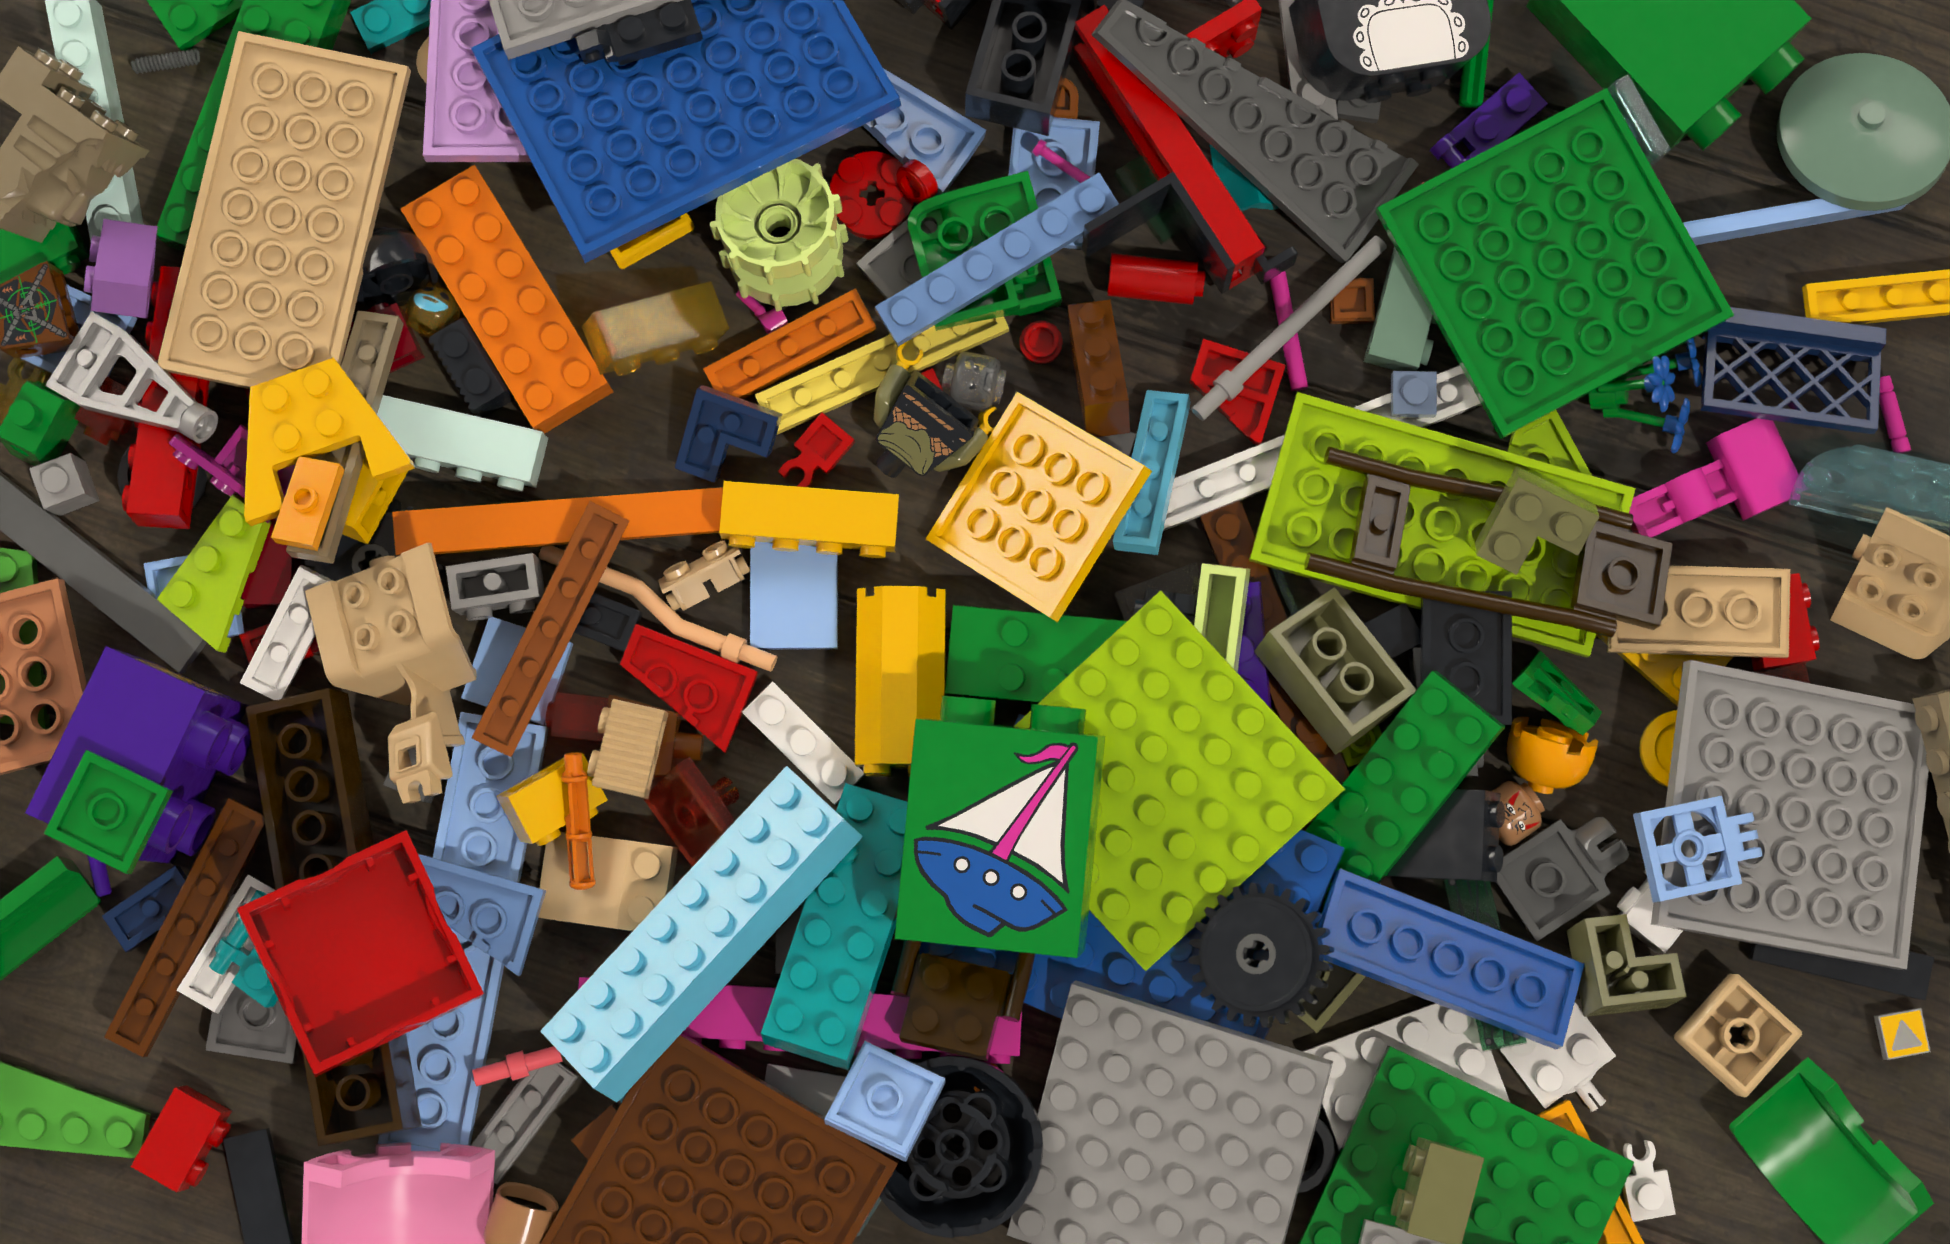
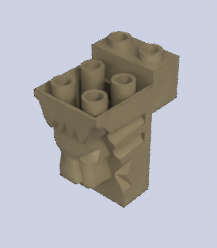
M18 46L0 73V99L22 114L0 147V229L42 243L50 229L53 230L57 222L69 227L81 225L91 200L96 195L104 192L114 175L117 177L123 176L140 158H145L149 150L135 141L139 136L135 130L119 120L114 122L105 116L107 111L89 99L94 89L80 80L84 74L81 70L63 59L58 60L40 48L34 54Z

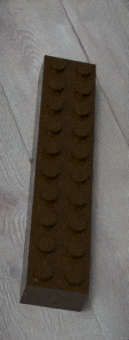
M327 688L246 707L276 890L294 881L325 873L340 864L347 857L373 846L348 693ZM406 1034L317 1077H314L303 1053L318 1146L340 1144L422 1127Z

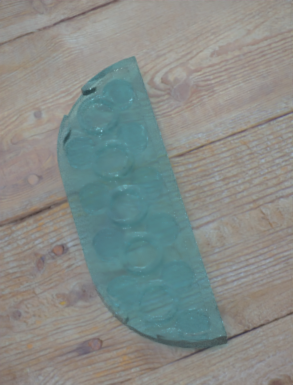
M1860 444L1829 450L1813 458L1801 470L1791 491L1789 505L1874 524L1879 523L1886 507L1950 536V464L1871 448Z

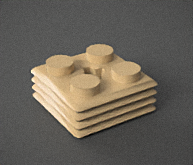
M1728 974L1676 1032L1674 1039L1736 1096L1747 1097L1801 1037L1802 1031L1739 974ZM1743 1026L1745 1029L1741 1035L1745 1039L1744 1044H1731L1730 1039L1732 1035L1729 1032L1731 1027Z

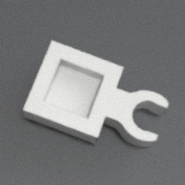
M1644 1140L1646 1154L1641 1159H1636L1633 1156L1631 1144L1626 1143L1623 1146L1624 1157L1634 1161L1632 1166L1633 1174L1628 1175L1622 1189L1626 1209L1633 1222L1676 1214L1668 1172L1665 1169H1653L1656 1150L1654 1144L1649 1140Z

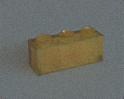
M710 281L596 311L584 323L582 329L600 375L615 371L617 376H621L641 368V363L654 360L656 365H662L679 358L681 352L693 349L694 354H702L713 350L719 346L718 340L729 330V326Z

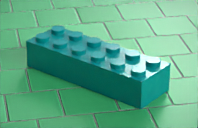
M845 783L836 812L863 837L806 898L761 1031L762 1040L765 1045L849 1071L896 928L908 802Z

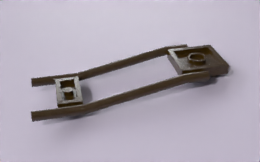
M1330 446L1327 448L1324 457L1325 464L1365 474L1366 479L1363 482L1349 559L1350 563L1309 552L1304 564L1305 570L1388 592L1568 626L1610 638L1616 632L1617 621L1651 630L1661 626L1673 543L1629 532L1633 523V514L1595 504L1600 517L1578 556L1570 607L1572 609L1394 575V570L1397 568L1411 487L1496 503L1505 486L1411 469Z
M964 695L966 698L981 699L979 696ZM904 940L890 992L896 996L910 997L899 1035L901 1042L988 1061L999 1017L1012 1022H1019L1035 954L1018 952L1014 972L1009 974L1008 971L925 953L919 954L920 941Z

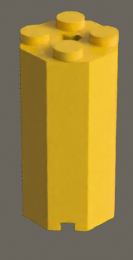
M877 586L874 587V596H868L866 588L857 589L855 766L863 767V774L865 776L891 777L892 769H908L910 777L915 720L924 718L940 719L942 696H945V589L936 588V597L927 595V587Z

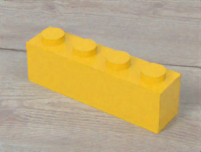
M724 481L719 534L721 539L729 540V546L755 548V542L773 543L772 549L778 551L796 552L799 545L816 546V553L841 555L842 548L860 550L859 556L885 558L886 552H895L899 494Z

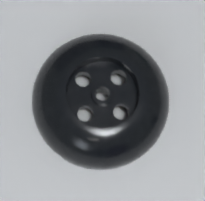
M946 1056L918 1063L916 1065L945 1078V1085L907 1161L905 1162L894 1157L899 1160V1163L880 1194V1198L899 1219L909 1226L930 1235L954 1238L987 1232L1015 1214L1025 1203L1037 1182L1043 1159V1135L1037 1112L1020 1085L1007 1073L987 1062L963 1056ZM974 1087H977L980 1091L976 1092ZM950 1103H955L960 1107L962 1116L958 1122H950L945 1118L944 1109ZM985 1130L993 1131L998 1138L997 1145L993 1149H986L980 1144L979 1137ZM960 1136L964 1139L962 1146L965 1148L964 1151L958 1152L952 1148V1138ZM924 1139H929L935 1144L936 1153L931 1158H925L919 1153L918 1145ZM959 1166L967 1167L972 1174L971 1181L967 1185L958 1184L953 1177L955 1169Z

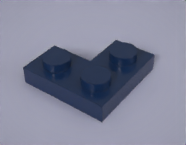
M701 385L696 390L675 469L715 483L720 478L729 444L767 458L772 452L783 414Z
M174 866L102 915L125 952L133 951L158 934L187 878L180 866Z

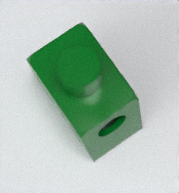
M26 381L9 407L8 413L0 426V441L11 455L33 466H37L61 456L86 409L45 386L47 382Z

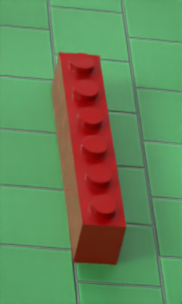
M161 266L159 281H154L152 285L151 299L155 312L153 321H149L146 327V344L149 347V353L157 361L181 267ZM168 372L197 403L206 407L209 380ZM153 380L142 397V403H138V406L157 412L168 391ZM134 421L138 432L136 444H131L128 452V465L130 470H132L130 485H125L123 489V510L126 511L127 515L137 526L190 529L198 467L193 470L175 458L173 453L176 449L169 442L179 433L200 449L201 443L193 441L180 432Z

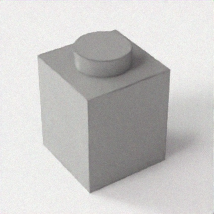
M71 453L29 468L44 510L61 516L100 501L86 461Z

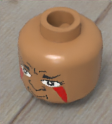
M1506 781L1491 791L1501 793L1500 801L1503 802L1505 807V821L1503 826L1499 828V841L1508 846L1515 845L1541 826L1542 819L1540 813L1545 811L1536 793L1527 783L1523 782L1519 785L1514 781Z

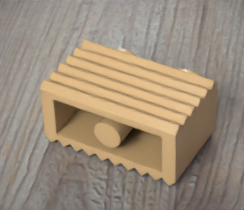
M617 699L612 700L611 708L603 707L598 724V733L604 734L600 751H592L587 775L594 777L592 786L648 799L669 713L665 710Z

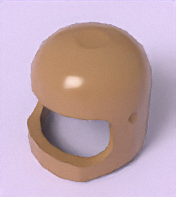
M506 1182L500 1185L485 1226V1244H541L559 1210L558 1202L553 1195L530 1185L516 1182ZM505 1196L529 1200L546 1207L547 1210L529 1208L510 1201Z

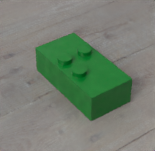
M953 605L945 693L1041 702L1127 621L1062 615L1060 620L1056 622L1045 614L1038 612Z

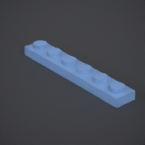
M1097 173L876 305L875 311L899 347L1081 238L1085 224L1117 206L1119 203L1101 174Z

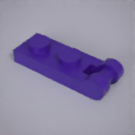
M1518 73L1450 133L1441 138L1430 149V152L1437 160L1442 158L1452 169L1511 138L1545 109L1548 103ZM1461 141L1472 152L1467 157H1464L1455 147Z

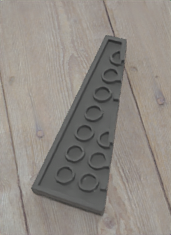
M1118 0L1091 35L1338 263L1347 262L1379 218L1375 212L1377 207L1395 198L1419 164L1414 159L1405 158L1387 148L1388 145L1378 139L1373 140L1353 129V125L1346 121L1337 120L1315 108V104L1266 77H1259L1246 70L1236 60L1225 58L1205 47V43L1198 39H1190L1166 25L1167 22L1127 0Z

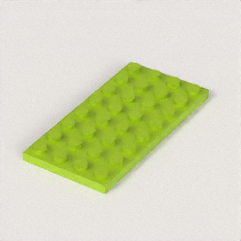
M1297 392L1249 561L1421 610V598L1388 592L1304 569L1305 560L1309 552L1350 563L1349 559L1363 482L1366 479V475L1325 464L1324 457L1329 446L1411 469L1506 486L1517 466L1593 504L1627 513L1630 511L1636 488ZM1411 487L1397 568L1394 570V575L1476 591H1512V598L1572 609L1570 607L1579 555L1538 536L1516 575L1476 555L1475 541L1496 504L1495 502ZM1512 616V637L1582 657H1590L1596 636L1595 633Z

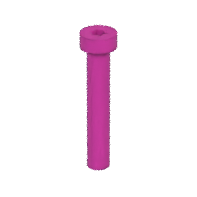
M1040 139L1032 151V154L1037 157L1041 155L1079 183L1090 178V176L1046 146L1047 142Z

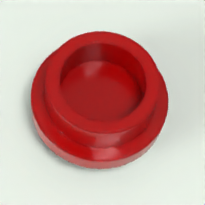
M1032 322L1021 333L1020 349L1024 357L1035 364L1050 363L1058 357L1062 350V335L1059 329L1050 322Z

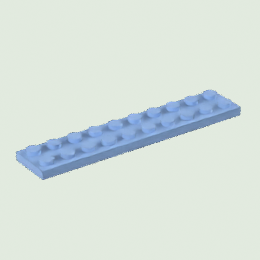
M460 712L458 726L460 734L464 737L465 744L453 749L450 764L453 775L447 780L433 858L520 883L527 843L520 842L496 796L541 771L549 728L528 724L512 757H509L471 738L482 715ZM452 928L450 929L456 934L484 994L481 998L406 1033L422 1127L379 1135L378 1144L411 1142V1151H440L441 1143L469 1146L471 1144L481 1086L476 1087L472 1069L486 1065L504 965L477 948L472 942Z

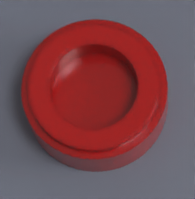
M911 159L897 170V183L901 191L911 201L919 204L938 193V184L933 173L922 162Z

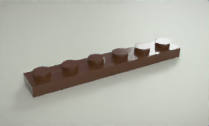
M228 798L104 1038L141 1057H148L181 994L177 991L179 985L213 932L266 830L262 813L232 798Z

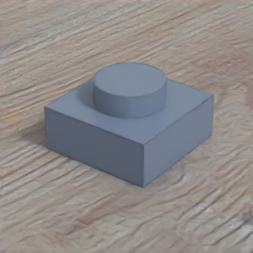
M1393 371L1391 373V417L1434 418L1437 415V372Z

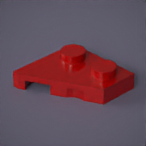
M1203 339L1189 383L1205 396L1214 387L1213 381L1225 370H1233L1250 353ZM1267 360L1242 384L1244 389L1231 401L1226 399L1217 408L1255 445H1260L1286 366L1273 360Z

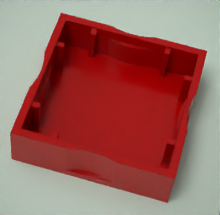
M407 830L347 857L340 864L325 873L294 881L237 908L239 917L314 1077L481 998L484 994L456 934L447 925L438 906L434 887Z

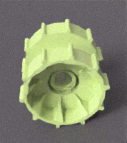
M793 159L717 197L716 220L710 222L711 231L714 239H721L725 250L719 252L724 268L731 269L743 299L751 296L762 303L773 305L776 311L782 310L784 306L799 305L808 301L818 304V296L829 288L837 276L844 277L842 266L843 243L847 242L849 238L846 225H839L837 221V214L842 212L841 200L838 194L832 195L827 182L823 178L820 164L817 163L812 167L799 159ZM784 226L790 229L789 233L783 237L770 235L777 227Z

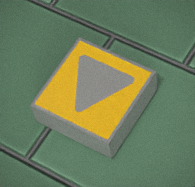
M1921 1008L1874 1016L1883 1060L1931 1052Z

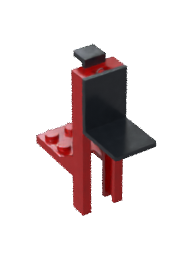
M1243 0L1185 36L1190 39H1198L1206 44L1205 47L1225 58L1229 55L1237 58L1253 47L1262 8L1256 0ZM1103 5L1076 21L1075 29L1084 41V44L1079 43L1074 46V55L1157 180V182L1084 225L1082 251L1086 257L1167 210L1221 294L1254 274L1260 283L1264 284L1292 267L1298 256L1294 246L1270 260L1266 259L1263 254L1265 246L1177 113L1091 35L1109 12L1107 7Z

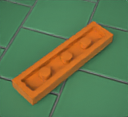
M855 288L703 368L713 389L745 399L876 330V325Z

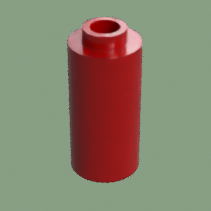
M1112 253L1107 296L1193 305L1194 296L1203 297L1205 271H1197L1198 262Z

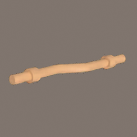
M552 545L542 546L539 559L557 566L565 550ZM606 567L599 582L633 595L673 634L721 652L722 658L739 663L741 660L770 672L774 669L777 661L776 655L747 645L746 639L730 633L728 636H724L683 620L642 580Z

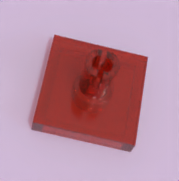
M688 757L677 764L650 791L648 799H643L693 867L736 821L726 807L738 801L739 792L734 787L725 794L720 795L733 782L727 777H722L710 786L692 759Z

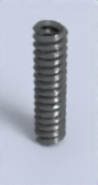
M196 48L190 51L187 49L186 52L183 50L177 53L175 51L174 53H165V55L157 54L155 56L153 54L152 57L150 55L144 58L136 57L135 61H131V66L136 74L152 72V70L154 72L161 69L168 70L173 67L181 68V66L185 67L186 65L189 67L194 64L198 65L200 54Z

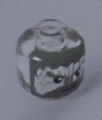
M962 352L957 356L955 364L946 363L942 388L949 389V396L964 408L985 411L991 408L994 403H1001L1007 370L1001 369L1000 361L995 357Z

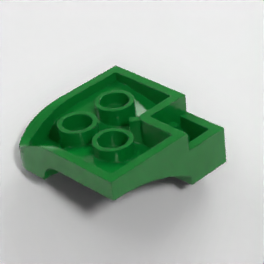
M1024 171L949 191L926 199L916 205L909 214L907 225L921 278L1037 210L1038 205L1029 172ZM926 221H933L938 226L935 232L929 234L925 233L921 227ZM1047 257L934 325L935 330L938 331L998 317L1023 316L1061 306L1062 297L1051 257Z

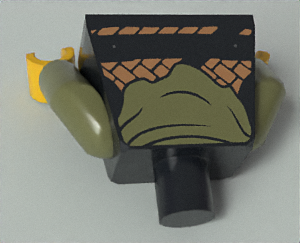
M905 342L896 350L897 364L890 365L876 391L874 422L880 429L875 440L886 449L877 459L876 464L885 475L891 478H896L906 466L920 476H925L932 470L943 472L965 466L982 449L988 439V435L994 430L995 427L992 428L988 424V416L995 411L996 407L982 409L977 418L916 369L909 374V367L917 365L922 359L923 350L922 348L919 350L915 360L908 361L902 356V349L907 343Z

